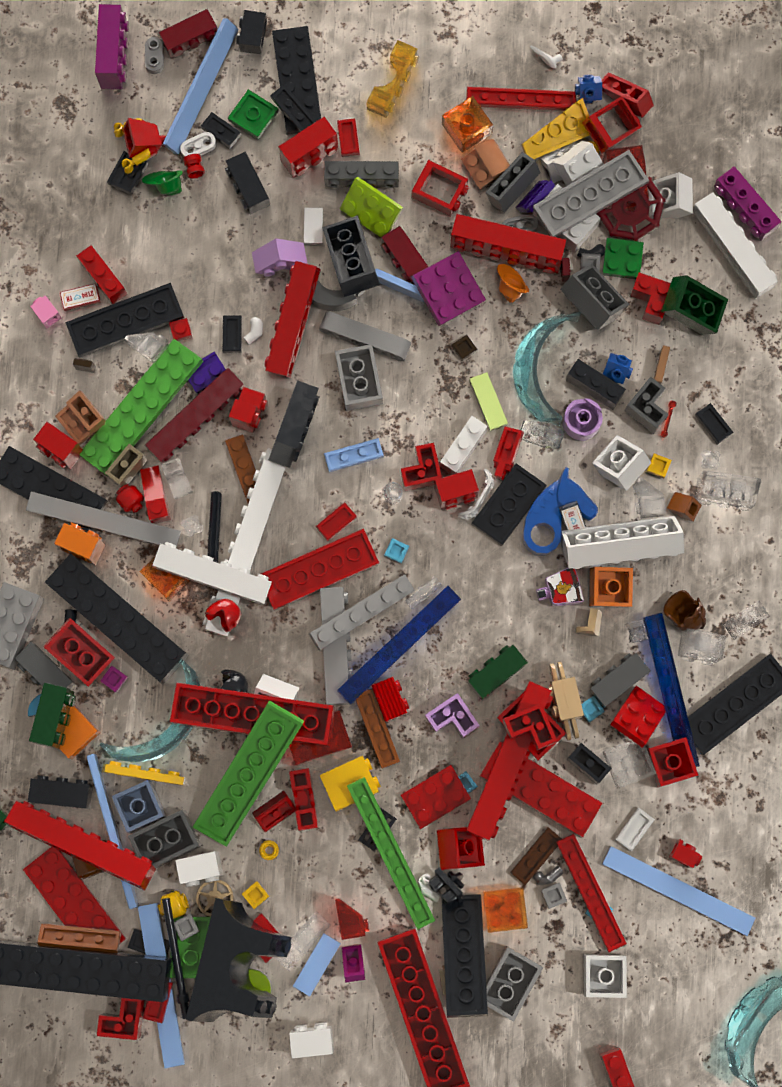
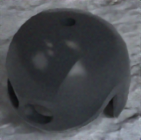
M229 669L221 671L223 674L221 689L247 693L248 682L242 673Z

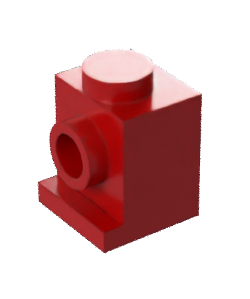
M678 839L669 858L688 868L698 866L702 856L695 852L697 848L687 843L684 846L682 845L684 841Z

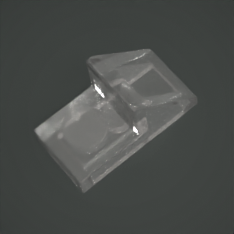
M180 458L161 464L175 499L193 493Z

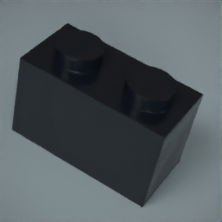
M244 10V15L240 17L239 21L241 32L237 33L236 44L239 45L240 52L262 55L267 26L266 13Z
M582 743L567 758L570 763L596 785L612 769Z

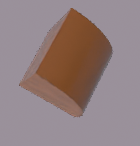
M675 492L667 509L681 518L694 522L702 505L693 496Z

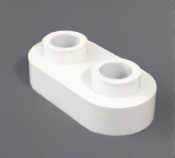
M209 132L192 137L181 144L182 156L185 157L190 154H200L202 156L211 152L216 147V140L214 135ZM205 142H210L208 146L204 145ZM190 149L194 150L192 153L187 152Z

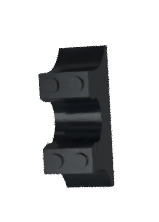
M215 898L186 1020L214 1022L218 1017L229 1012H237L251 1017L272 1018L277 1008V997L267 991L257 990L251 984L249 968L257 956L287 957L291 949L292 937L266 930L256 924L248 916L241 902Z

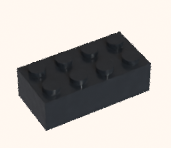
M358 215L322 227L344 297L379 286L380 283Z
M297 380L268 459L269 461L288 468L291 467L292 462H297L320 396H317L319 388Z

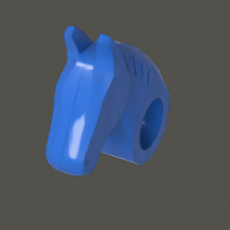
M567 467L563 470L559 480L547 487L537 497L526 516L523 529V543L527 551L535 556H547L553 553L561 542L562 515L559 507L577 501L584 520L591 521L598 514L597 505L578 484L569 478V468ZM538 526L548 528L553 535L552 543L547 546L536 545L532 541L531 531Z

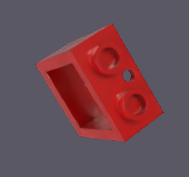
M623 96L593 113L582 122L601 153L614 147L642 127L640 120L634 115L629 103ZM614 108L628 131L612 141L598 118Z
M428 160L412 189L411 198L451 217L454 211H458L461 205V197H465L469 190V186H467L468 178ZM433 172L459 184L450 204L423 192Z

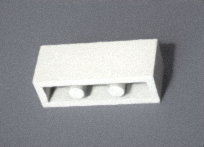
M471 416L440 461V468L451 475L459 473L487 432L488 426Z

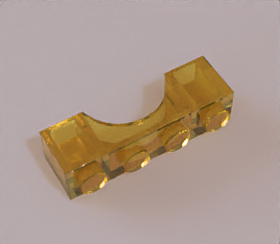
M397 40L390 54V64L394 67L397 74L389 84L374 86L367 100V110L385 118L388 117L389 113H393L396 106L395 101L397 97H401L404 90L403 85L411 77L412 72L410 70L412 66L415 67L418 63V48Z

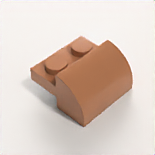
M494 139L483 141L474 146L475 149L461 159L481 191L496 181L510 166Z
M80 390L66 402L67 406L55 415L79 445L85 442L93 433H96L106 422Z

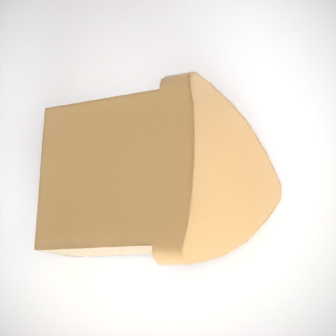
M590 608L588 626L577 627L576 633L599 636L602 612L599 609Z

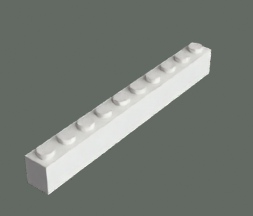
M270 448L267 449L266 453L262 452L259 463H262L260 471L256 470L253 481H256L254 488L250 487L247 499H250L248 506H243L240 515L244 517L242 524H237L234 532L237 535L236 541H231L228 550L231 556L229 560L225 559L224 561L232 564L231 568L237 570L244 568L250 571L285 470V466L268 460L272 451ZM218 590L217 596H212L209 606L220 599H229L238 605L240 597ZM205 616L203 625L206 626L205 631L227 638L229 632L223 630L220 617L217 616L213 620H208Z

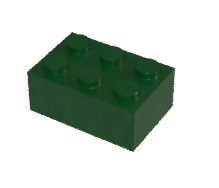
M688 275L672 278L661 312L702 335L717 334L728 299Z
M44 683L29 742L60 749V746L64 745L66 734H64L65 727L69 726L71 715H69L70 708L74 706L76 701L74 691L66 687Z

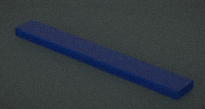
M449 586L443 589L350 677L337 692L351 705L450 611L461 598Z
M658 613L644 617L643 620L672 739L675 741L687 738L695 766L699 767L698 756L663 614Z

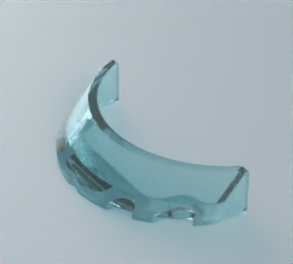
M581 312L561 314L542 321L529 331L516 352L513 380L518 397L522 404L542 423L560 425L562 416L549 405L540 389L537 377V362L540 350L552 331L556 330L565 321L578 322Z
M181 659L179 662L183 665L186 684L200 686L196 672ZM171 724L161 735L140 745L119 747L102 742L100 746L112 758L120 761H151L163 757L176 749L182 740L188 737L193 727Z
M775 976L771 977L758 988L754 987L733 1011L727 1026L729 1031L727 1040H725V1050L727 1051L729 1068L732 1074L748 1087H758L754 1073V1054L759 1037L771 1018L782 1009V976L778 978Z

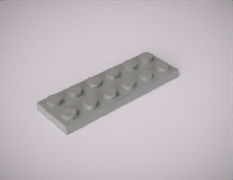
M630 150L533 205V209L550 236L557 237L646 185L649 179Z

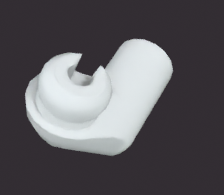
M257 317L251 319V332L243 337L248 345L258 339L263 332L262 320Z
M423 874L419 878L420 890L424 896L437 902L441 893L434 892L430 888L431 876Z

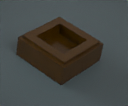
M465 335L451 345L461 361L478 350L468 335Z
M74 358L73 366L76 370L95 372L96 366L91 360Z

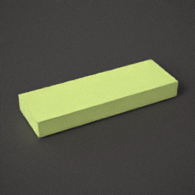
M488 373L470 378L469 381L489 430L493 431L508 425Z

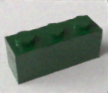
M514 644L511 647L508 645L503 647L496 659L491 657L483 664L485 667L481 671L476 669L468 676L470 679L467 683L481 700H484L528 664Z

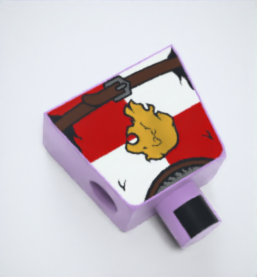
M567 568L545 579L546 587L536 589L538 600L549 598L553 607L579 605L584 602L576 569Z

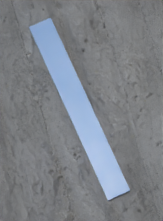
M223 18L163 142V145L174 154L180 153L181 144L186 140L239 30L227 18Z
M87 755L109 839L118 845V849L123 850L97 755ZM121 880L128 907L130 909L139 907L133 885Z
M610 846L602 865L745 936H748L755 921V917Z
M158 903L139 906L138 912L145 954L148 956L167 957ZM172 987L163 1023L157 1022L164 1068L185 1065Z

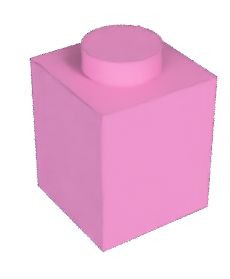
M46 295L37 298L30 306L46 329L62 319Z

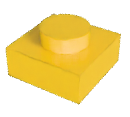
M654 453L651 458V464L646 472L664 479L672 460Z
M258 881L242 893L253 909H256L270 897Z

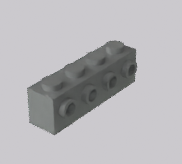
M325 161V187H351L356 177L361 178L373 187H399V161Z

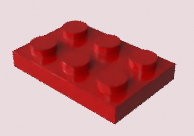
M636 685L610 725L643 748L668 708Z
M452 765L401 794L402 799L420 829L471 800L470 795Z

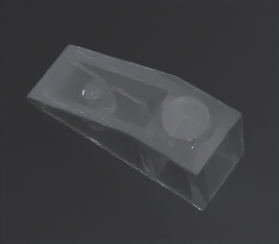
M316 911L291 938V949L287 957L274 958L290 971L331 924Z

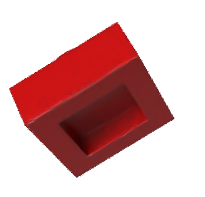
M187 318L169 323L173 339L181 341L192 338Z

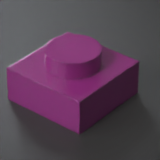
M111 666L100 681L117 693L128 677Z

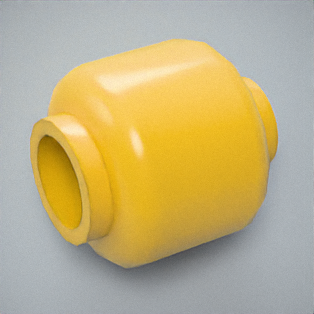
M173 891L161 896L160 904H158L161 916L164 915L162 903L164 898H170L173 919L186 914L189 903L184 893L181 894L179 891Z

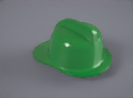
M183 171L153 172L143 177L142 182L155 185L157 190L163 195L179 194L182 192L180 176L183 174Z

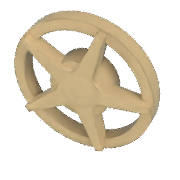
M222 880L214 881L213 890L209 893L201 892L209 884L206 882L197 891V906L207 916L211 917V913L206 911L211 906H214L215 898L223 899L230 895V900L233 901L234 899L231 887ZM217 882L226 886L229 893L222 894L218 891ZM200 894L207 897L208 904L205 909L200 904Z

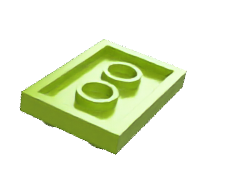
M359 177L354 179L340 207V210L350 217L358 215L360 224L379 237L392 230L403 209L401 205Z

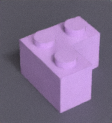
M276 238L252 252L255 273L264 274L266 277L273 276L278 270H290L295 261L307 264L304 243Z
M458 693L425 715L426 720L435 733L452 722L461 737L464 738L480 726Z

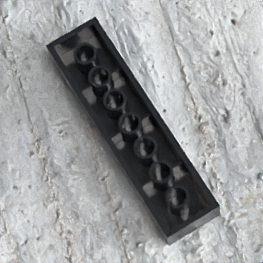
M71 553L45 581L50 588L161 684H164L189 656Z

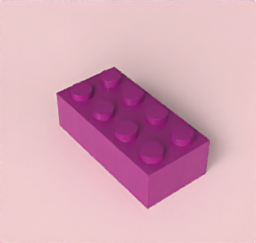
M99 4L95 75L101 89H123V83H126L124 66H127L125 49H128L126 32H129V21H126V12H123L121 5Z

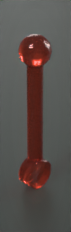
M673 400L668 404L669 415L666 419L664 430L661 432L663 438L668 436L667 430L673 408L677 405Z

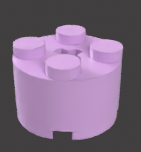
M586 398L572 401L568 405L563 417L565 432L571 438L579 441H586L594 437L599 431L603 420L600 406L595 401ZM584 417L586 420L581 422L580 419Z

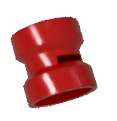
M190 154L183 158L184 165L187 167L186 173L188 178L196 179L205 174L204 167L201 165L202 159L200 154Z

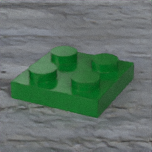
M248 89L228 116V121L259 140L279 112V108Z
M607 238L602 275L636 279L638 273L641 272L644 242Z

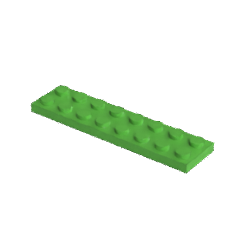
M173 339L109 416L105 425L85 445L80 456L106 475L105 472L127 445L130 444L134 447L203 363V359Z
M269 701L195 821L193 828L227 847L298 733L304 720Z

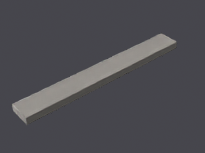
M35 492L30 493L26 511L158 546H160V543L165 545V542L176 545L177 548L181 531Z

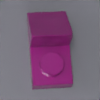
M361 944L342 947L345 983L365 980Z

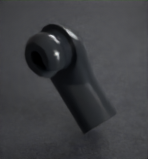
M602 244L596 245L591 250L580 247L577 256L581 257L582 253L600 254L602 257L605 253V247Z

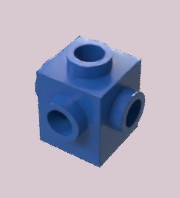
M587 74L583 75V77H578V84H575V95H578L579 99L583 98L584 103L602 100V80L600 76Z
M610 353L603 375L616 383L623 384L625 378L629 379L633 368L630 365L632 360L624 355Z

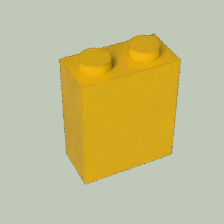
M360 756L320 775L336 812L355 804L347 785L365 777L373 795L379 793L377 788L381 786L377 777H372L369 771L373 768L368 758L364 760V757Z

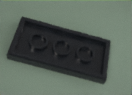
M516 463L471 525L503 546L547 485Z

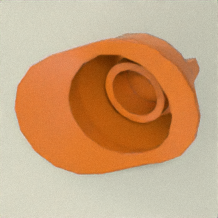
M499 264L497 266V272L501 278L499 291L509 303L519 299L523 293L529 292L528 286L514 268L506 264Z

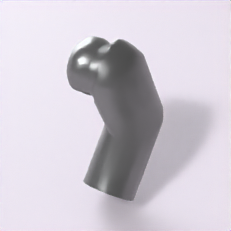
M556 866L545 876L541 871L537 872L533 879L537 885H546L553 883L564 872L561 867Z

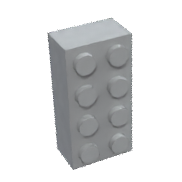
M3 582L0 590V665L15 670L18 663L15 657L23 650L44 598Z

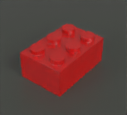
M325 116L278 146L280 160L292 178L303 175L309 167L318 165L323 158L336 153L338 149L337 133Z
M70 617L43 646L88 687L115 658Z

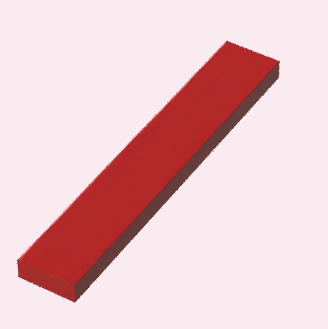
M467 87L466 106L565 111L576 103L575 91Z
M571 834L557 841L556 844L607 951L611 952L626 945L627 943L575 835Z

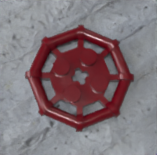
M650 176L647 177L649 182L642 186L641 189H637L612 204L611 209H603L596 213L608 230L609 236L638 241L655 228L660 227L659 223L666 200L662 197ZM646 187H648L655 200L649 201L644 193ZM627 202H630L631 204H632V203H635V204H636V206L634 207V210H635V211H633V212H631L630 210L627 211V210L625 209V208L627 207V204H626V203H627ZM656 204L652 219L648 216L650 205ZM607 213H612L618 223L615 227L606 215ZM644 220L650 222L648 225L637 231L636 225H638ZM621 224L632 226L633 232L618 230Z

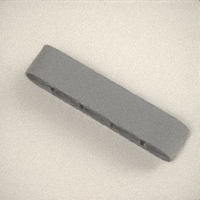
M326 311L319 328L321 332L357 346L372 344L374 352L398 361H405L411 346V342L402 337Z

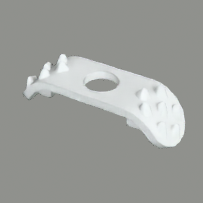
M487 469L484 470L486 476L484 482L485 489L475 506H470L467 511L459 513V518L469 520V518L476 517L490 489L493 488L494 480L491 472Z

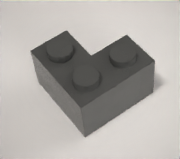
M650 377L628 403L624 411L655 434L669 414L655 404L666 388Z

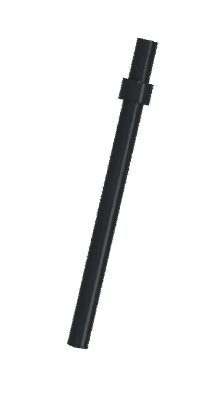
M164 898L162 903L178 990L176 995L177 1002L181 1007L182 1019H186L189 1007L188 1002L190 1001L189 994L185 989L170 898Z

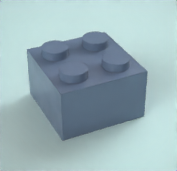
M146 780L112 796L127 833H133L166 818L164 809L150 780Z

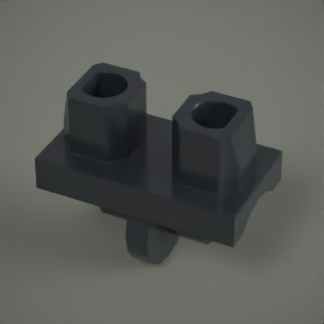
M437 868L435 876L429 882L430 888L434 892H438L442 887L447 890L441 895V899L447 906L456 901L458 903L463 901L461 897L463 892L460 890L464 887V884L461 882L463 874L461 872L454 874L450 871L446 875L440 868Z

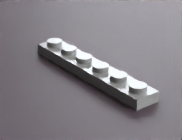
M404 574L308 635L319 651L415 590Z

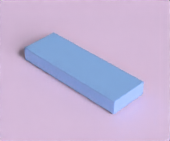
M375 269L380 284L424 303L421 294L414 284L380 269Z
M379 438L324 453L329 473L384 457Z
M323 933L293 987L310 997L341 943Z

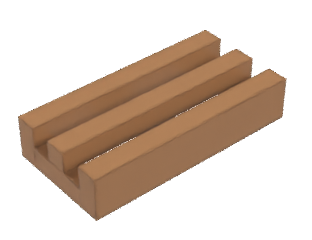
M665 345L660 350L654 380L660 384L663 381L670 347Z

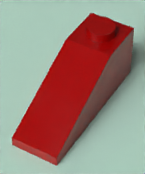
M609 72L603 77L602 91L613 100L623 96L629 103L634 115L643 118L654 106L649 90Z
M159 465L140 469L150 522L157 524L171 520Z

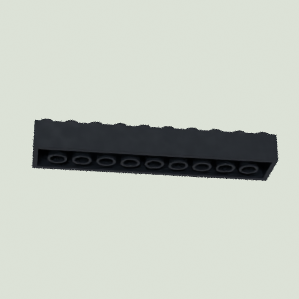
M0 940V985L164 1002L168 999L172 958L38 946L35 943Z

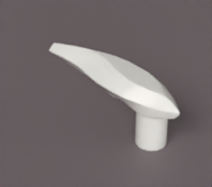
M530 46L544 63L552 68H556V64L563 60L560 54L552 58L538 48Z

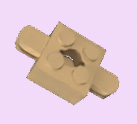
M560 661L557 662L560 680H558L555 665L551 663L549 668L553 682L550 683L548 689L552 690L550 695L553 696L552 718L557 720V724L563 723L567 741L571 740L568 723L570 721L574 738L577 739L579 738L576 720L582 718L584 713L575 677H565L563 665Z

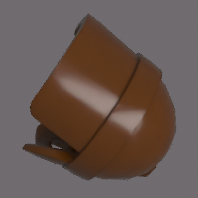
M681 590L673 594L666 601L663 609L664 614L679 630L694 632L704 629L706 625V610L699 597L697 600H694L687 591Z

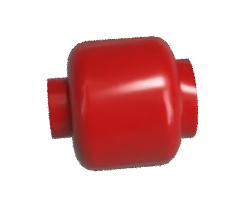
M126 484L116 492V501L124 512L133 511V513H136L143 507L144 496L135 485Z

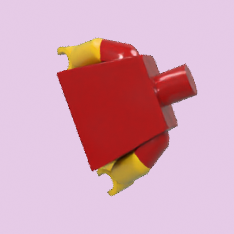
M128 118L124 125L119 122L114 124L115 137L120 138L124 136L129 158H132V160L124 159L122 161V167H125L124 171L127 174L133 171V165H139L156 156L160 147H165L163 142L166 136L159 135L158 127L154 123L146 122L141 118Z

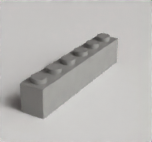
M343 587L320 588L322 625L345 612V604H348V592H344ZM350 632L323 648L327 705H350V700H354L353 688H349V680H353L352 669H348V661H352L351 649L347 650V642H350Z

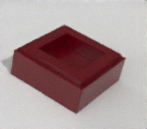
M562 258L560 264L561 281L567 282L571 275L570 259Z

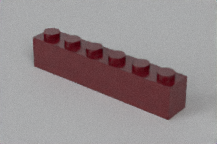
M229 367L226 368L144 446L159 462L162 460L168 461L174 455L172 451L176 447L179 449L188 442L186 438L190 434L194 436L202 429L200 425L204 421L208 423L215 417L213 413L218 408L222 410L229 403L227 400L231 396L235 398L242 391L240 387L244 384Z

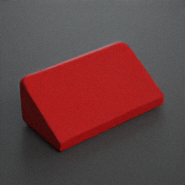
M282 791L253 811L252 814L264 832H267L294 813L296 809L286 792Z

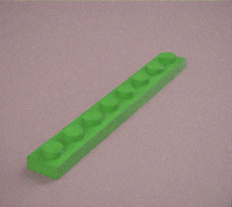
M365 777L347 785L417 930L434 922L435 919Z

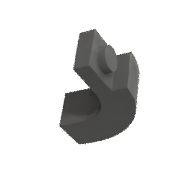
M318 280L312 305L326 311L346 310L357 304L355 296H361L366 290L344 297L342 290L327 289Z

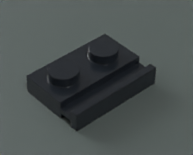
M123 151L107 183L132 195L148 166V161H144L139 165H133V171L127 174L124 171L125 167H122V161L124 159L132 160V158H129L128 153Z

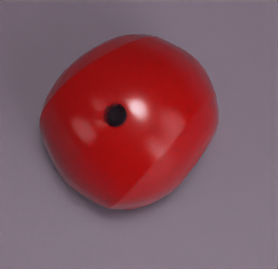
M220 599L206 609L205 616L208 620H213L219 616L223 630L230 632L238 625L241 611L232 600Z

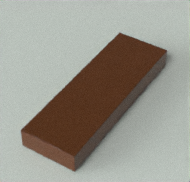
M547 827L510 873L522 884L526 885L558 847L556 842L562 838Z

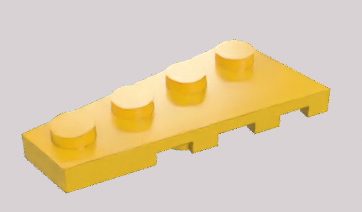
M583 98L579 99L523 142L521 146L524 153L536 159L589 136V133L582 124L589 117Z
M110 761L109 764H104L102 767V773H114L120 776H131L176 785H183L184 777H180V773L168 771V774L160 773L161 769L149 768L148 771L141 770V766L129 764V768L121 767L122 763Z

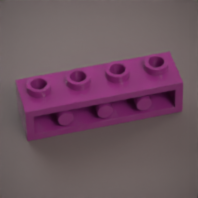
M735 166L716 180L714 187L717 194L725 198L729 208L737 212L741 222L748 225L754 237L762 241L779 228L782 221Z

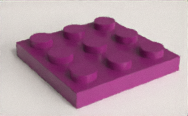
M459 251L411 277L438 326L486 300Z

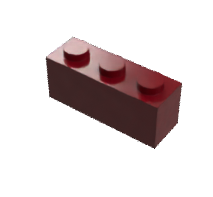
M205 9L160 31L159 36L171 59L181 56L189 49L197 48L206 41H212L218 28L208 9Z
M398 226L381 237L382 244L380 246L383 252L389 254L392 258L391 263L394 268H399L404 281L414 284L411 277L429 266L402 227Z

